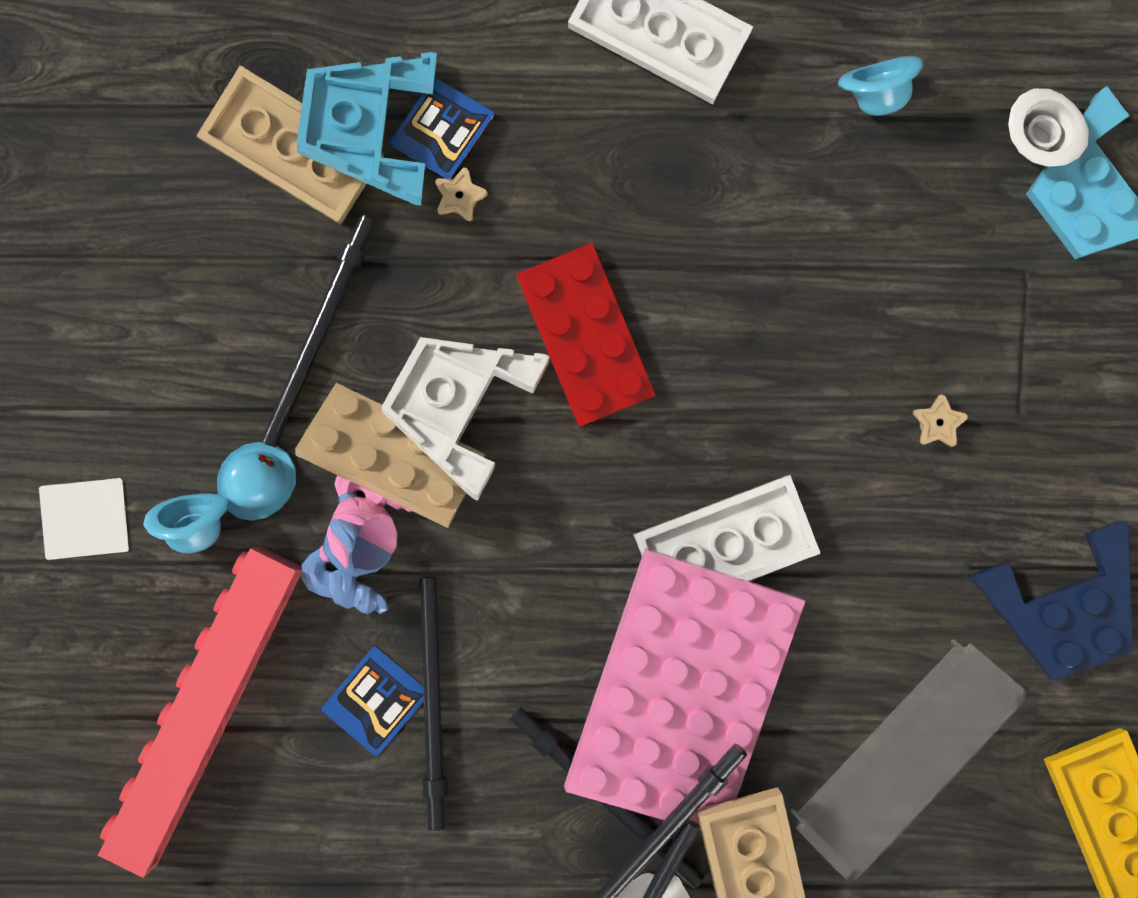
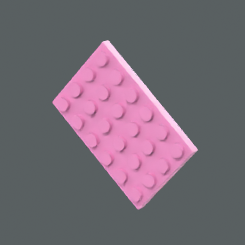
M645 548L564 784L566 792L665 820L699 783L697 777L709 764L714 766L732 745L736 743L746 751L747 757L727 777L728 784L717 796L711 795L700 808L736 799L805 600ZM696 811L690 817V820L696 822L700 826Z

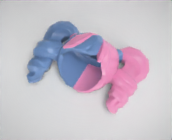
M337 475L335 487L339 496V505L332 516L323 546L311 553L303 562L301 579L309 591L320 596L332 598L335 604L346 609L356 607L358 611L367 615L374 610L381 614L388 610L386 598L382 594L375 592L371 587L356 580L358 576L376 572L387 564L397 547L398 532L384 506L388 504L397 510L399 508H404L408 512L411 510ZM358 490L363 491L366 498L357 497L355 493ZM331 562L337 570L329 571L326 568V563Z

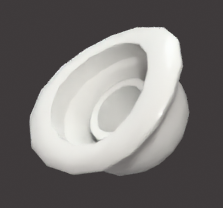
M1032 89L1020 95L1012 106L1008 123L1011 140L1019 153L1033 163L1048 167L1067 165L1080 158L1088 146L1089 129L1085 118L1076 105L1063 94L1051 89Z

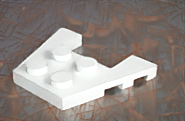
M420 337L381 407L382 413L469 496L478 500L495 468V462L457 444L494 376L533 394L549 364L550 356L540 353H534V356L516 354L514 350L498 348L497 351L473 348V344Z

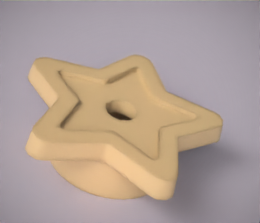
M462 168L454 179L438 178L435 181L443 196L437 211L440 215L454 212L461 215L465 220L471 221L476 202L488 194L485 189L472 184L467 168ZM458 191L463 192L462 198L456 197Z
M939 395L931 408L913 411V415L920 422L922 431L920 443L922 445L937 439L950 447H954L957 444L956 428L967 419V414L951 410L946 396ZM937 419L943 420L942 426L936 424Z

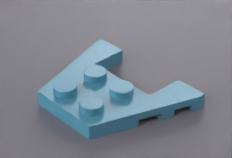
M421 53V58L402 61L401 56L386 58L383 64L361 66V62L307 69L297 138V153L414 205H421L425 163L382 158L381 155L389 89L433 94L437 53Z
M1107 86L1094 95L1090 101L1091 104L1083 114L1089 129L1088 146L1080 158L1067 165L1045 166L1026 193L1074 259L1138 239V198L1096 143L1098 138L1129 116Z

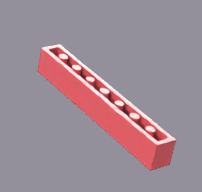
M261 546L250 548L248 553L243 551L240 554L232 570V574L236 575V578L230 590L224 589L214 605L213 611L218 614L211 628L206 626L196 641L194 648L199 652L193 664H187L176 682V687L180 688L174 703L168 702L157 720V725L161 726V729L155 741L150 739L143 748L138 762L143 765L137 777H131L123 788L119 800L124 803L118 815H112L102 830L100 838L105 840L98 856L142 878L158 865L301 576L302 566Z

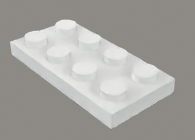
M579 0L568 21L569 29L711 104L714 103L753 29V26L704 0Z
M791 475L781 477L633 534L642 556L645 548L747 581L820 554Z

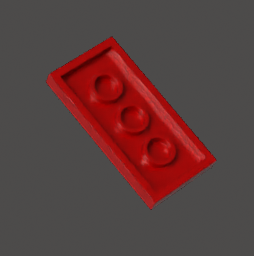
M593 243L516 274L578 427L656 396Z

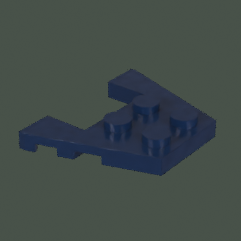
M1116 521L1085 533L1099 574L1023 601L1010 563L1003 562L969 575L974 585L984 593L991 602L990 605L1000 617H1003L1017 635L1016 638L1047 677L1052 680H1058L1133 652L1129 526L1127 521Z

